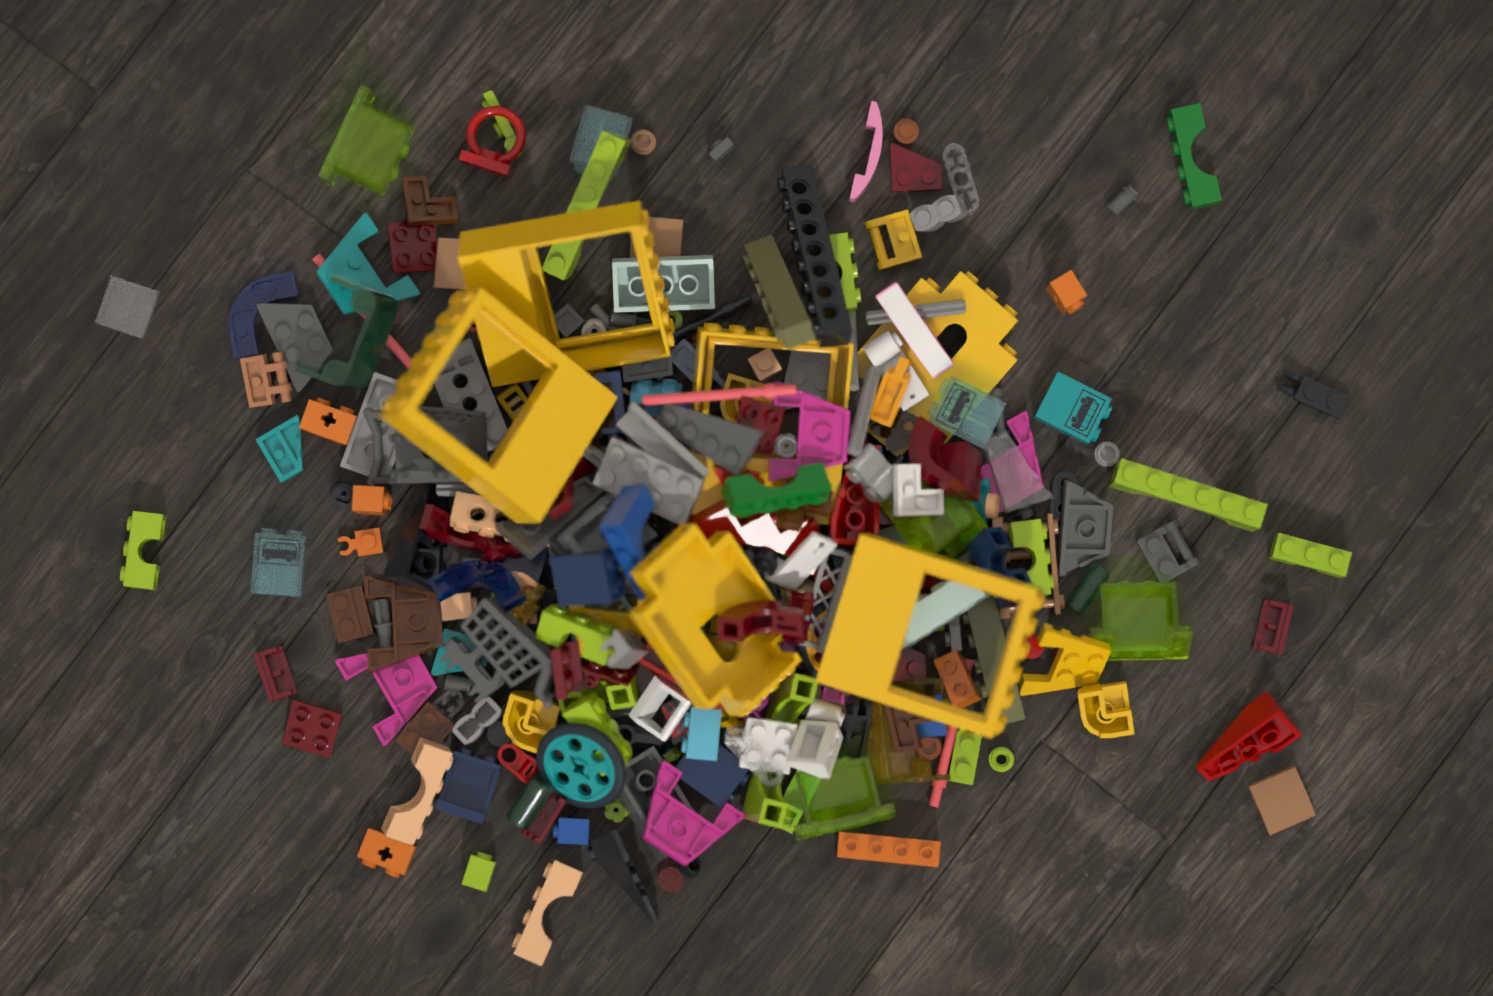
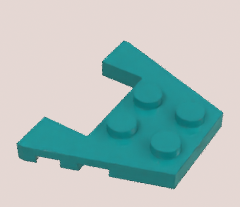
M367 213L360 217L316 272L343 315L387 303L399 302V300L415 298L420 295L419 290L409 275L386 288L359 249L358 245L379 232Z

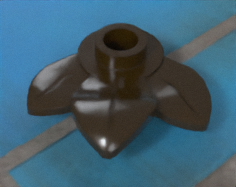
M900 406L892 428L878 422H874L870 428L876 435L887 439V451H898L905 447L911 435V431L904 429V424L910 421L914 426L918 417L908 413L907 410L903 411Z

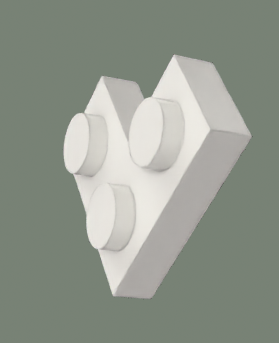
M920 464L893 465L894 516L944 515V490L921 489Z

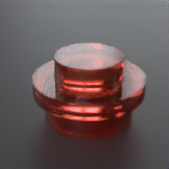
M667 867L660 872L658 882L663 890L675 892L682 887L684 877L677 868Z

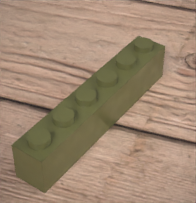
M770 235L745 244L744 247L747 254L743 256L746 268L749 270L752 282L755 284L758 296L761 298L764 310L767 312L778 342L783 340L786 349H790L815 340L810 319L773 236Z
M991 595L962 614L964 625L969 624L971 634H967L970 649L975 648L977 658L973 659L976 673H981L983 683L979 684L982 697H987L988 700L1006 645L994 595ZM1017 683L1013 685L1011 692L1015 693L1012 705L1005 709L1004 716L1008 717L1006 724L1025 719Z

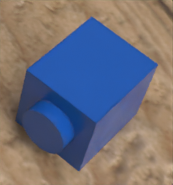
M559 818V823L554 822L553 838H558V843L589 845L590 819Z

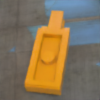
M900 356L896 368L890 366L888 372H885L874 399L870 416L871 420L892 428L911 382L912 375L908 373L912 362L910 359Z

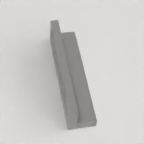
M635 402L628 407V412L620 419L616 427L640 449L704 479L708 477L709 470Z
M835 548L830 553L843 557L840 567L830 571L826 564L827 556L819 565L811 592L814 594V599H816L817 593L821 596V598L815 600L814 605L823 601L827 607L826 615L818 620L815 619L813 613L811 616L814 622L810 623L809 628L815 625L820 632L818 642L814 643L805 640L804 644H799L816 649L819 653L823 654L854 557L852 553ZM826 568L828 573L823 576L824 569ZM838 572L837 578L835 580L833 575ZM831 577L834 589L823 596L819 589L820 583L826 578ZM831 597L830 602H829V605H828V603H827V601H826L825 599ZM805 616V620L810 619V616ZM824 621L821 629L818 623Z

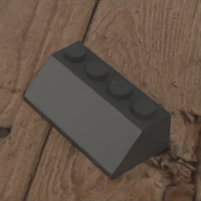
M654 746L625 765V785L618 796L642 836L659 765L663 761ZM676 783L670 796L694 811ZM646 841L658 862L668 857L667 854Z

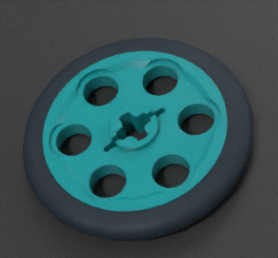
M566 723L551 728L543 735L538 744L536 754L537 767L547 788L556 797L563 798L570 805L590 809L610 804L620 795L626 780L625 762L616 744L606 734L586 724ZM574 738L579 740L582 744V748L574 747L571 743V739ZM553 750H560L564 754V759L555 757ZM593 750L601 751L604 755V759L601 760L596 758L593 754ZM558 772L567 774L569 781L561 780ZM598 773H605L609 777V782L600 780ZM584 783L589 785L592 792H584L581 789L580 784Z

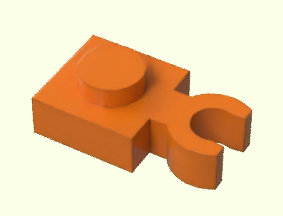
M380 528L354 531L355 539L346 536L338 538V542L346 541L349 544V548L346 551H340L342 556H348L354 550H357L359 557L384 553Z

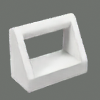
M654 676L628 716L662 741H667L692 702L676 683L663 676ZM671 694L681 702L662 729L652 718L667 695Z
M801 720L786 764L816 777L830 779L843 740L837 722ZM807 732L822 737L815 759L799 758Z

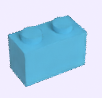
M691 707V712H686L684 727L689 728L688 738L683 737L682 753H687L686 758L717 761L722 710Z

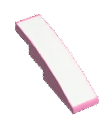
M895 282L875 296L933 379L954 365L898 282Z

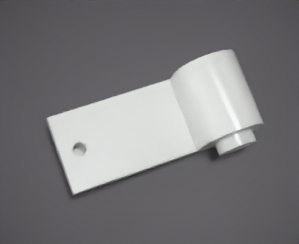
M889 330L863 346L873 365L881 369L882 377H884L886 371L888 372L890 366L896 368L900 356L907 358L900 348L903 345L902 340L896 332L891 334ZM910 365L908 373L912 375L911 382L901 404L903 411L929 396L928 391L912 365Z
M812 532L786 561L780 558L777 559L778 566L775 570L764 571V578L788 590H795L801 586L803 581L837 546V543L816 532Z
M815 697L813 704L809 705L805 720L837 722L838 726L841 727L845 713L841 712V706ZM807 732L799 758L815 759L822 737Z

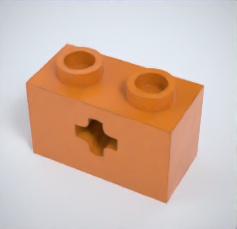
M1072 270L1050 282L1046 288L1061 314L1068 311L1070 315L1084 305L1083 301L1087 296Z
M318 397L316 401L309 399L299 428L347 446L358 418L353 415L355 411L344 406H340L339 410L330 407L331 402ZM333 414L336 422L327 427L324 418H329Z
M353 485L352 511L356 514L387 515V510H391L392 495L388 493L385 487Z
M954 650L933 660L953 706L964 708L982 699L962 653Z
M368 828L357 857L362 858V864L374 869L376 865L386 868V874L399 878L400 874H407L417 846L385 836L380 831ZM389 847V853L393 854V856L384 861L380 851L386 850Z

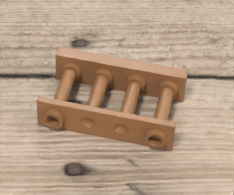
M1053 513L1046 515V522H1041V524H1045L1047 530L1048 547H1045V549H1048L1051 562L1048 574L1053 576L1054 589H1052V597L1044 599L1042 608L1053 607L1054 615H1060V609H1065L1064 595L1059 594L1054 537V534H1058V520L1053 519ZM1002 517L992 518L991 528L1002 527L1008 538L1007 523H1003ZM1025 549L1010 550L1005 557V567L1006 563H1010V560L1032 559V557ZM997 603L1000 619H1009L1010 613H1014V610L1017 609V607L1001 608Z

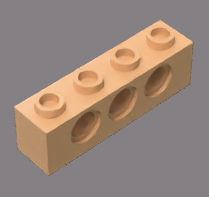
M456 491L450 518V526L454 527V530L462 533H468L469 530L479 532L480 536L489 538L494 536L503 537L495 528V524H497L496 519L506 517L510 520L511 518L482 496ZM481 512L485 517L480 521H476L471 518V514Z

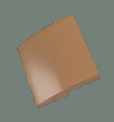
M649 217L648 229L649 232L652 231L654 237V254L657 253L658 257L680 256L683 220ZM631 236L630 258H637Z
M437 238L433 288L455 291L466 290L458 260L460 239Z
M1294 765L1248 785L1255 806L1259 810L1269 835L1316 816Z

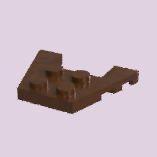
M364 576L366 601L392 599L394 647L367 649L369 674L443 646L441 594L414 587L408 588L397 585L394 582L374 579V577Z

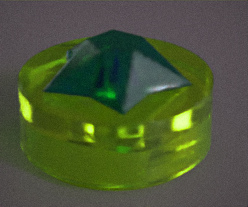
M679 745L677 747L667 746L662 750L660 757L663 761L671 763L682 756L683 753Z

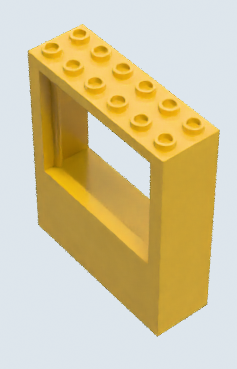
M641 201L460 232L458 260L466 290L483 288L583 370L590 371L671 357V347L675 346L673 335L675 333L674 322L672 318L669 319L668 297H664L663 276H659L658 272L660 264L658 254H654L653 250L655 246L652 231L649 232L648 211L647 209H642ZM630 231L652 323L560 339L537 247ZM477 313L474 320L492 387L541 379L547 367L481 314Z
M483 288L457 291L450 298V306L446 312H443L437 318V326L434 331L423 340V348L420 353L416 354L409 362L410 368L407 373L398 379L395 385L397 387L395 392L384 401L382 405L383 410L379 417L517 524L539 523L618 397ZM477 313L481 314L547 367L488 463L480 459L417 409Z
M704 323V327H698L692 392L711 391L715 344L829 353L831 357L826 401L848 410L854 346L851 341L849 345L819 348L816 338L810 342L786 349L783 340L778 342L775 333H772L770 328L755 327L754 331H747L745 326L729 325V329H722L716 323ZM710 401L691 402V409L709 415ZM689 446L688 451L709 470L708 477L703 484L691 513L696 514L724 499L722 495L723 486L713 470L714 464H719ZM775 450L772 456L753 453L743 471L751 469L760 472V477H763L765 480L764 485L769 487H781L783 480L793 481L795 477L791 476L776 481H769L770 458H783L782 455H777ZM795 453L791 458L784 459H797V453ZM843 463L825 468L832 487L831 490L833 491L829 516L825 517L806 512L809 518L814 517L818 524L830 525V516L841 487Z
M869 532L860 534L816 682L988 738H993L1000 734L1001 731H1004L1008 717L1004 716L1005 709L1011 707L1015 693L1011 692V690L1021 677L1023 668H1020L1019 664L1023 658H1026L1030 644L1026 643L1028 635L1034 633L1038 619H1035L1034 615L1036 611L1042 608L1045 595L1041 594L1043 587ZM925 573L1019 602L984 715L891 686Z

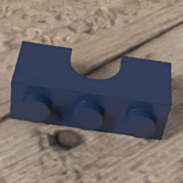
M1002 527L984 528L967 545L973 560L979 568L1033 584L1025 569H1006L1005 557L1013 547ZM994 595L996 602L1001 608L1018 606L1019 602Z

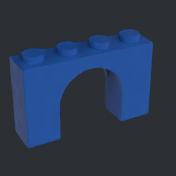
M646 484L624 485L599 525L640 602L646 595L630 572L646 558L641 542L642 528L655 505V501ZM655 543L650 553L661 543Z

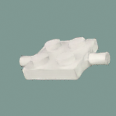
M747 716L745 728L741 736L726 733L724 744L739 746L741 752L739 767L789 774L790 766L786 762L796 735L797 723Z

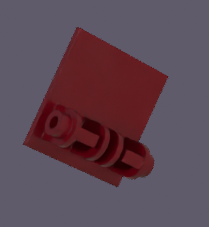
M407 222L387 223L392 272L396 273V275L406 274V272L435 271L437 248L435 225L408 226Z
M742 397L738 402L740 405L737 415L734 416L736 418L735 422L765 431L754 453L772 456L776 444L775 440L778 437L786 407Z
M586 659L580 671L585 672L583 683L587 688H595L601 678L628 687L640 665L633 664L629 669L609 667L608 664L604 666Z
M293 699L282 744L331 758L338 727L342 722L343 716L338 711H331L324 707Z

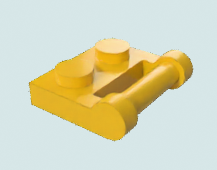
M908 210L865 222L866 230L870 231L879 261L877 263L879 271L922 258ZM886 225L895 255L894 258L888 259L879 230L880 226Z

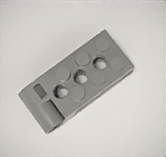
M469 338L457 344L434 380V384L444 408L465 410V403L473 399L477 401V407L474 411L486 412L487 450L489 454L497 449L508 428L473 342ZM458 377H467L468 383L464 388L455 387V381Z

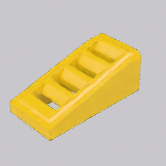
M517 383L510 384L495 395V398L513 422L528 399ZM516 392L518 394L509 402H505L504 399L512 393ZM520 400L524 402V404L519 406L514 411L510 409Z

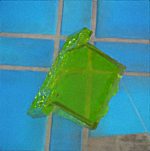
M360 85L320 170L319 178L324 184L333 187L337 176L383 196L390 180L395 181L400 171L398 163L401 157L405 159L411 145L408 142L413 134L414 127L372 106L371 104L375 98L369 88Z
M921 479V489H930L931 486ZM893 492L885 501L880 502V506L908 545L935 554L945 549L951 559L965 550L967 545L984 528H989L971 502L967 500L944 496V515L894 516Z
M1121 581L1118 583H1100V628H1090L1089 637L1109 643L1111 653L1107 661L1188 659L1193 632L1192 626H1179L1176 582L1145 581L1143 583H1130L1128 581Z
M850 756L836 759L830 779L819 778L803 771L795 773L806 823L794 826L797 841L895 818L896 811L893 802L884 805L880 804L869 756L851 760Z

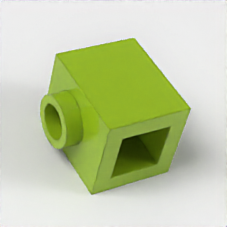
M479 851L477 856L472 854L462 884L487 892L497 863L492 861V855Z

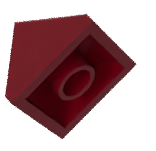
M968 441L943 444L939 455L943 470L965 485L959 494L953 489H950L948 492L944 490V496L978 503L980 500L982 454Z

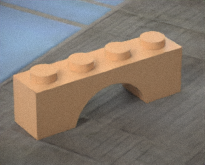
M420 737L411 757L412 763L420 771V788L410 801L401 805L390 806L381 827L385 836L412 846L415 840L419 839L422 835L424 819L431 814L433 798L436 793L440 792L443 786L442 777L445 770L448 771L453 762L452 752L447 746Z
M555 860L553 864L548 863L542 876L547 878L543 888L538 886L532 899L536 901L533 911L528 909L522 924L526 925L523 934L517 933L512 947L516 948L515 955L537 965H543L553 943L543 927L544 911L552 900L562 896L574 895L583 871L558 860Z

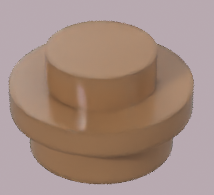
M639 130L632 136V148L640 155H647L655 149L656 138L648 130Z

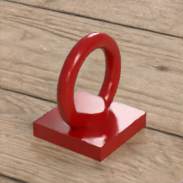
M489 106L478 111L469 121L466 130V142L470 152L462 150L459 160L464 164L511 179L514 169L507 165V163H510L519 156L526 141L525 126L521 118L514 111L503 106ZM490 116H502L508 119L515 128V143L503 155L480 148L477 144V128L484 119Z

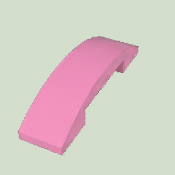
M871 101L865 128L875 131L865 176L855 174L849 202H855L865 191L879 161L883 133L880 110L875 101Z

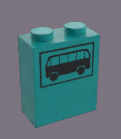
M1057 372L1034 419L1088 445L1091 440L1094 442L1097 440L1102 430L1098 425L1102 418L1105 420L1108 418L1113 406L1109 405L1112 398Z

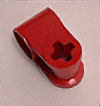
M512 743L503 745L498 751L500 763L513 772L522 782L531 787L533 779L539 773L537 759ZM505 748H512L516 751L517 756L514 761L507 762L503 759L502 752ZM533 765V768L528 773V775H525L528 769Z

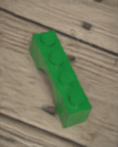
M1201 103L1171 109L1168 113L1169 117H1166V125L1168 131L1173 132L1174 141H1171L1173 155H1178L1180 164L1176 166L1178 178L1184 182L1185 189L1182 190L1183 202L1189 205V210L1217 205L1222 201L1217 176L1201 171L1195 165L1191 155V146L1194 138L1206 128Z
M823 462L798 466L794 480L783 487L763 485L751 474L729 477L725 480L722 495L730 517H747L755 513H771L779 509H795L803 505L822 504L827 502L832 487Z

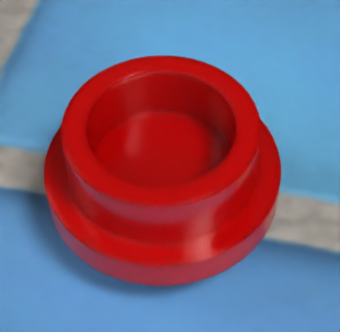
M1036 634L1028 635L1026 643L1030 644L1026 656L1028 659L1039 657L1044 650V647L1039 646L1038 635Z

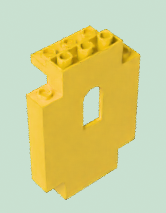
M960 271L942 293L938 291L940 286L929 277L927 281L921 278L906 295L913 305L965 300L966 312L963 314L923 318L936 338L950 324H959L965 328L967 340L951 359L954 363L952 367L933 379L893 322L882 323L864 344L865 346L888 330L891 334L894 332L898 334L903 342L900 348L907 359L912 361L913 369L929 393L928 397L907 409V412L917 417H923L946 434L948 437L943 444H946L957 431L951 427L959 429L975 396L974 393L968 390L977 393L963 423L1018 361L1014 357L1017 352L1007 343L1004 346L999 344L1019 321L1015 318L1018 313L1008 304L1004 307L996 301L998 296L988 287L985 290L977 285L980 280L969 271L966 274ZM863 347L858 351L859 378H865L867 368L873 365ZM880 375L876 394L883 380L882 375ZM953 383L958 384V385H955V384H954V386H953V388H952V390H951V392H950V394H949V396H948V398H947V400H946V402H945V404H944V406H943V408H942V410H941V412H940V414H939V416H938V418H937V420H939V421H936L935 419H936V417H937V415H938V413H939V411H940V409H941V407H942V405H943V403H944V401H945V399H946V397H947V395H948V393H949V391H950V389H951ZM862 387L856 392L858 395L861 394ZM955 389H962L970 393V402L965 403L959 416L961 418L960 422L952 424L946 421L942 414ZM954 393L950 401L951 404L948 405V410L945 411L944 415L950 416L954 408L953 405L956 404V399L959 398L960 394ZM910 421L906 422L904 429L911 431L913 423ZM870 425L867 431L886 447L887 439L876 435L871 430ZM909 439L904 448L891 452L897 457L899 454L903 456L909 449Z
M681 524L630 572L646 597L629 614L695 708L712 709L720 702L729 715L746 716L761 704V699L767 697L770 692L779 686L778 683L792 674L796 669L795 666L801 661L797 652L782 651L778 643L784 641V639H781L782 634L759 633L748 637L743 643L736 642L737 654L735 658L725 662L719 657L701 631L700 627L715 613L719 616L728 608L745 602L775 600L730 532H715L706 540L696 524Z

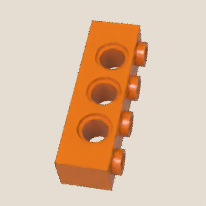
M839 831L836 857L938 867L941 842Z

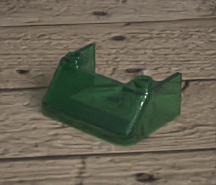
M331 272V282L354 290L351 297V306L356 313L366 316L348 363L334 359L329 361L324 366V369L321 370L297 361L295 368L300 373L329 384L361 390L366 388L371 382L397 316L399 305L396 298L388 293Z

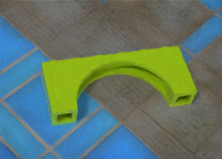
M610 129L602 131L566 214L598 207L612 176L622 163L632 139ZM584 239L552 244L542 266L543 271L562 280L572 277L581 256Z
M1122 458L1115 464L1109 487L1126 493L1151 496L1205 512L1226 521L1228 525L1250 532L1260 529L1268 505Z
M792 673L782 682L778 683L779 686L772 691L766 719L795 723L800 713L808 705L813 704L818 686L816 679ZM752 769L742 813L745 814L743 819L782 829L788 804L782 797L781 773Z

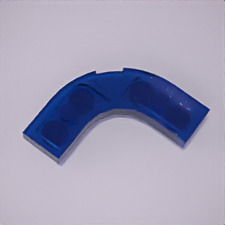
M294 271L268 275L251 282L242 290L234 304H232L228 319V331L234 359L259 355L255 334V319L259 312L256 304L298 297L299 292Z
M480 560L467 561L452 566L428 579L439 602L471 587H483L490 590L505 613L528 601L512 573L497 563L492 565L481 563Z

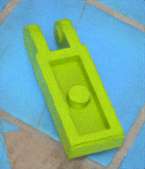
M490 90L483 94L485 101L481 103L484 108L500 106L493 91ZM494 116L497 123L493 124L500 138L503 136L506 138L504 147L508 152L515 143L516 135L506 118Z
M959 728L955 737L948 781L973 785L982 735L966 733L964 729Z

